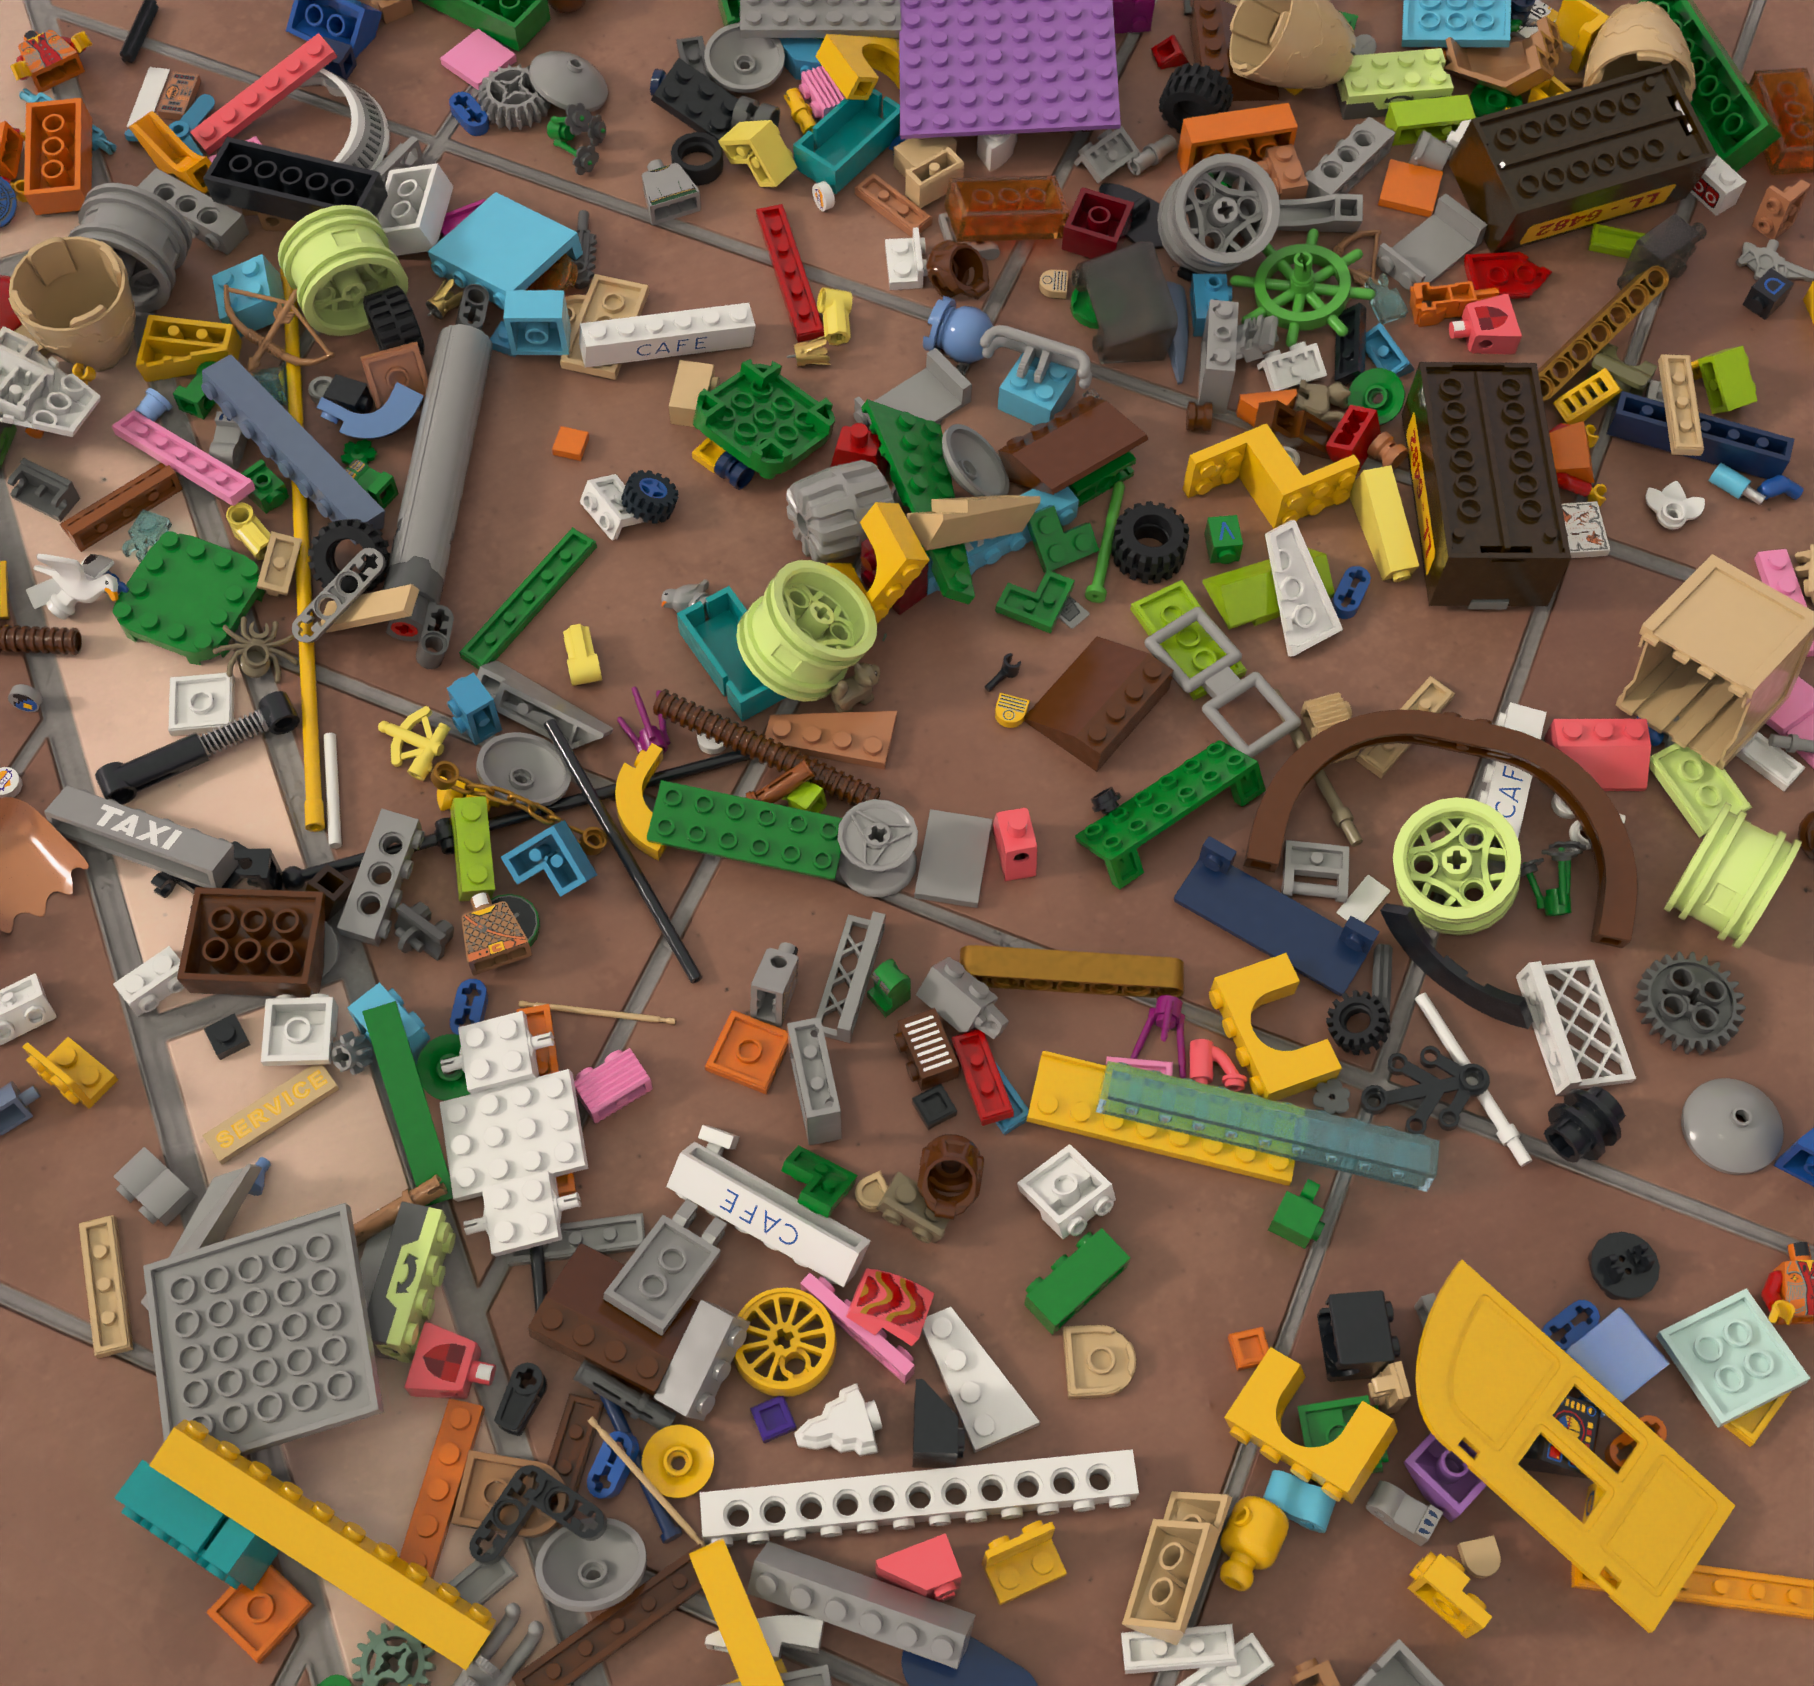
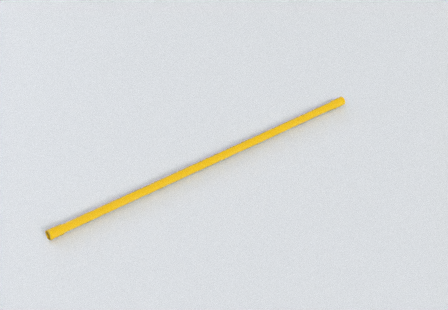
M280 267L284 298L288 300L294 289L290 287ZM296 300L294 305L298 309V301ZM295 314L290 324H284L285 351L300 358L299 318ZM286 362L288 413L304 428L301 366ZM291 480L294 537L302 539L295 565L298 617L312 602L311 569L308 563L310 562V556H308V550L310 549L307 498L300 493L297 485ZM313 621L310 624L301 623L300 627H302L303 631L300 634L302 637L305 634L313 635L314 632L311 629ZM299 641L306 796L304 803L305 829L317 832L325 828L321 791L314 642L303 643Z

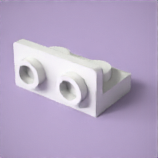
M913 228V238L885 239L890 290L923 288V277L928 276L926 269L927 259H922V255L926 254L925 237L920 238L919 228Z
M1300 342L1290 346V351L1282 354L1280 349L1263 355L1264 360L1257 364L1258 370L1264 369L1271 391L1286 390L1299 386L1301 379L1309 383L1327 376L1317 343L1307 346L1306 342Z
M616 474L588 480L580 499L584 509L587 510L611 540L618 539L622 527L643 523L642 518H634V514H629L626 511L627 507H623L621 496L625 484Z
M170 946L113 984L137 1017L154 1010L160 1001L172 993L180 992L185 988L177 980L180 959Z
M36 973L0 990V1046L56 1018V1013L48 1002L42 983Z

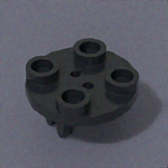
M1626 1232L1609 1233L1595 1244L1588 1255L1592 1277L1610 1299H1639L1649 1293L1659 1279L1660 1265L1656 1253L1646 1241L1635 1234Z

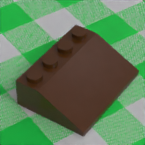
M1193 0L1190 31L1194 62L1200 63L1204 67L1208 65L1211 67L1210 69L1218 70L1221 72L1220 75L1227 78V84L1231 85L1233 90L1231 93L1233 94L1232 101L1279 100L1277 86L1254 82L1233 72L1229 59V45L1232 34L1230 23L1237 6L1223 0Z
M1088 396L1077 402L1078 405L1072 409L1056 413L1054 419L1049 422L1033 426L1028 434L1008 440L1007 445L999 449L998 453L1009 482L1054 495L1148 440L1147 434L1108 401Z
M1097 636L1025 715L1024 722L1097 772L1170 689L1174 670L1149 653Z
M195 887L177 980L189 993L279 996L288 994L302 998H309L312 994H318L324 969L325 893L316 891Z
M580 1243L528 1327L529 1336L580 1363L586 1359L592 1365L617 1378L641 1394L644 1391L650 1394V1398L655 1400L654 1396L699 1302L689 1298L661 1336L603 1299L604 1292L625 1265Z

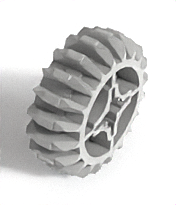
M509 64L508 68L505 69L498 66L497 72L489 71V76L483 78L482 85L479 86L478 102L481 110L486 111L490 124L496 123L499 129L507 126L509 131L513 127H518L521 130L522 126L527 125L531 128L533 122L540 123L541 118L547 116L551 103L544 99L533 87L529 78L530 66L523 68L519 64L517 67H511Z

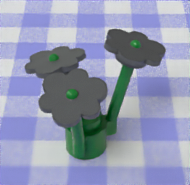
M1558 841L1549 845V849L1542 850V854L1552 856L1553 861H1558L1559 888L1546 890V896L1544 897L1533 874L1538 871L1537 866L1544 862V859H1534L1521 865L1520 878L1527 876L1536 898L1537 909H1545L1546 916L1572 913L1570 898L1571 860L1577 857L1578 854H1582L1587 849L1586 845H1582L1577 841Z

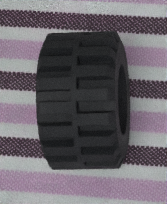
M1187 63L1183 64V67H1177L1172 72L1159 100V112L1162 113L1161 117L1163 120L1168 121L1167 125L1170 128H1175L1176 132L1181 134L1182 123L1185 118L1229 111L1233 100V94H1231L1233 90L1231 85L1227 84V78L1220 75L1221 72L1218 70L1214 71L1208 65H1205V67L1201 66L1200 63H1194L1193 66Z
M398 285L364 296V310L380 351L417 341L420 353L424 355L425 346L419 325L404 291Z
M1146 501V505L1137 503L1134 504L1133 509L1128 507L1124 510L1123 515L1119 516L1115 525L1111 550L1112 556H1114L1113 561L1116 566H1120V572L1124 575L1129 573L1130 579L1135 581L1139 578L1142 579L1141 583L1147 584L1148 580H1153L1154 584L1161 583V578L1167 581L1172 578L1173 573L1177 574L1184 563L1189 543L1188 524H1184L1185 518L1181 514L1176 515V509L1173 507L1167 509L1165 504L1160 502L1159 505H1153V501ZM1152 538L1163 545L1149 547L1141 544L1138 540Z
M359 519L333 521L328 523V526L322 527L318 531V536L313 537L311 541L313 547L308 550V556H312V562L308 563L310 569L314 568L316 573L313 577L316 581L320 580L323 583L321 585L323 588L341 572L336 565L334 554L337 545L346 539L358 542L363 549L374 548L385 557V569L362 594L372 591L379 583L384 581L390 553L387 550L389 544L387 540H383L381 537L383 533L379 529L375 530L369 522H362ZM376 555L374 557L366 556V565L359 573L364 581L368 576L364 575L363 572L369 567L376 569L378 566L375 562L378 558ZM346 576L341 582V588L345 593H353L358 587L357 579L353 576Z

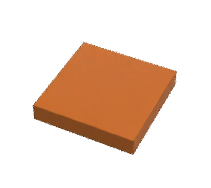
M1390 159L1378 206L1431 217L1443 171Z
M732 1010L705 1065V1070L767 1094L789 1047L788 1031Z
M270 1564L253 1590L242 1583L237 1590L230 1586L206 1613L252 1659L261 1664L314 1605Z

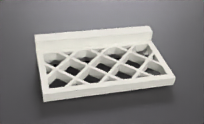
M1594 960L1542 965L1541 961L1529 962L1516 975L1522 997H1525L1534 1021L1532 1026L1556 1096L1566 1095L1571 1089L1632 1083L1636 1079ZM1586 970L1590 980L1588 987L1573 978L1575 971ZM1547 974H1553L1563 981L1559 991L1548 984ZM1568 985L1583 994L1579 1003L1563 994ZM1587 998L1598 1004L1601 1011L1598 1017L1583 1007ZM1558 1001L1574 1011L1569 1020L1558 1013L1556 1007ZM1578 1014L1594 1024L1589 1034L1573 1024ZM1598 1028L1609 1034L1611 1040L1609 1047L1593 1037ZM1569 1031L1584 1040L1580 1050L1569 1044L1566 1036ZM1589 1044L1604 1054L1600 1063L1584 1054ZM1608 1058H1611L1620 1065L1622 1074L1615 1075L1604 1067ZM1579 1061L1595 1071L1592 1078L1581 1079L1577 1068Z

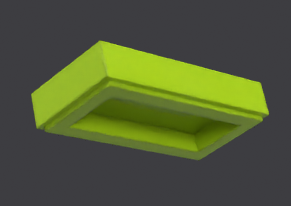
M1594 223L1591 229L1588 250L1643 261L1646 256L1649 234Z

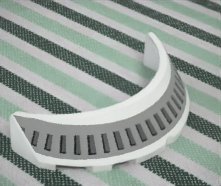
M322 68L300 85V87L323 85L331 95L337 97L345 96L351 110L350 133L343 149L333 161L374 170L382 162L384 156L388 154L390 146L388 122L382 108L365 90Z

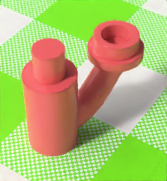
M1195 1039L1190 1042V1082L1195 1084V1088L1208 1090V1084L1213 1082L1214 1061L1218 1063L1226 1074L1222 1077L1225 1090L1240 1092L1245 1089L1247 1077L1239 1074L1229 1056L1222 1049L1214 1046L1213 1042L1207 1039Z

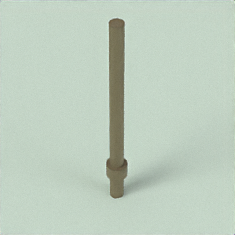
M1274 689L1279 694V696L1284 700L1280 691L1278 689ZM1278 713V715H1279L1280 719L1282 720V722H1285V720H1284V719L1281 717V715ZM1300 727L1289 733L1297 749L1307 742ZM1322 770L1314 777V780L1333 812L1331 817L1336 826L1342 828L1351 846H1358L1363 842V839L1353 823L1354 817L1349 808L1343 806L1326 773Z

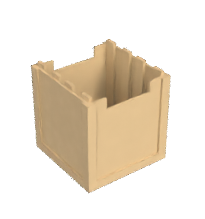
M1712 554L1642 624L1639 632L1642 636L1638 647L1641 648L1644 645L1634 678L1618 697L1616 706L1630 716L1634 714L1641 719H1647L1648 727L1660 734L1662 732L1672 737L1671 741L1683 748L1689 747L1702 755L1701 759L1723 770L1790 697L1814 640V611ZM1677 716H1679V720L1673 721Z

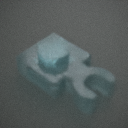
M1384 273L1380 274L1378 278L1380 285L1374 284L1371 277L1368 278L1365 288L1373 289L1376 293L1374 299L1369 300V303L1379 323L1381 322L1383 325L1405 317L1408 309L1397 288L1388 289V277Z
M143 509L128 531L131 539L122 546L125 557L129 558L133 551L138 550L136 557L141 562L148 552V547L153 546L160 540L163 533L169 531L172 526L170 519Z

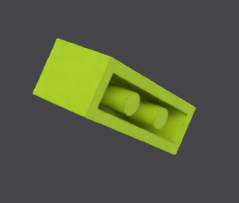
M1468 94L1390 102L1385 125L1395 132L1392 146L1416 144L1422 131L1431 133V136L1440 141L1447 140L1451 130L1456 132L1462 121L1474 119L1476 116Z
M486 796L453 798L450 810L459 901H470L473 896L479 893H488L490 899H492L495 891Z

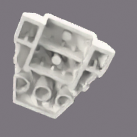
M3 326L0 330V422L73 437L100 402L101 396L73 373L67 375L58 368L59 362L51 356L47 359L38 352V344L32 339Z

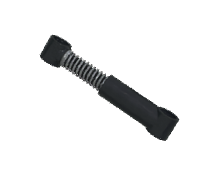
M272 692L260 700L258 710H255L253 714L249 712L248 717L244 715V719L241 717L238 718L239 721L234 719V723L228 722L227 726L223 724V728L218 726V730L213 728V732L207 731V735L202 733V737L195 732L126 763H108L97 770L95 778L105 799H113L123 805L132 801L138 791L209 761L208 757L211 756V752L214 754L217 753L216 750L221 752L222 748L227 749V745L232 747V743L235 745L238 744L237 741L242 743L243 739L248 740V736L253 738V734L258 736V732L263 733L270 730V732L276 735L289 733L298 726L300 718L286 692Z

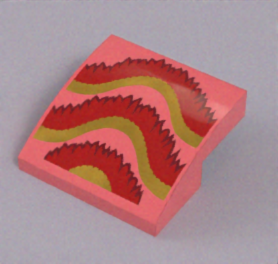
M866 1268L861 1276L846 1317L873 1335H876L884 1328L910 1346H913L921 1335L935 1293L904 1277Z

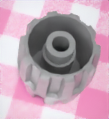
M866 460L821 470L794 482L786 493L788 519L793 521L795 526L793 535L796 540L802 542V552L805 556H811L812 561L820 563L860 553L861 543L868 538L860 521L875 502L894 503L885 477L873 462H867Z

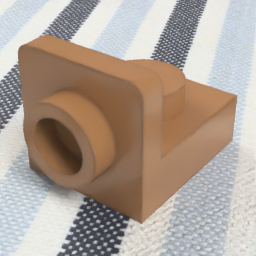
M1313 1658L1296 1666L1298 1673L1290 1678L1293 1686L1310 1678H1313L1316 1683L1312 1686H1340L1329 1660L1318 1664L1317 1659Z

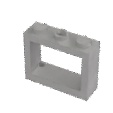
M1210 300L1201 341L1197 405L1212 402L1213 413L1226 414L1235 375L1239 302Z
M821 1017L787 1023L789 1054L808 1145L842 1139L841 1109Z

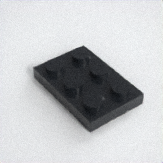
M678 58L653 94L651 101L696 132L707 133L720 140L732 129V115L738 98Z

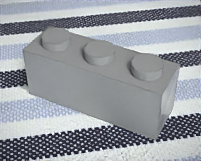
M701 1300L654 1399L685 1417L704 1421L706 1415L714 1407L715 1396L721 1383L730 1373L731 1362L738 1348L745 1342L746 1331L751 1322L717 1304Z

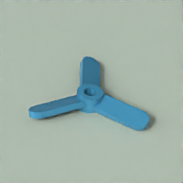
M208 94L199 96L179 121H175L168 126L188 148L200 156H204V154L194 141L190 131L201 124L214 109L215 100ZM130 129L125 131L124 134L127 141H138Z

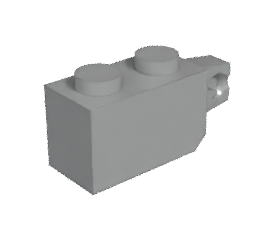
M950 957L931 967L916 993V996L932 1009L935 1008L936 1012L959 1032H968L976 1027L995 1039L1003 1033L1009 1022L994 1005L998 997L989 990L986 984L978 981L964 969L962 964Z

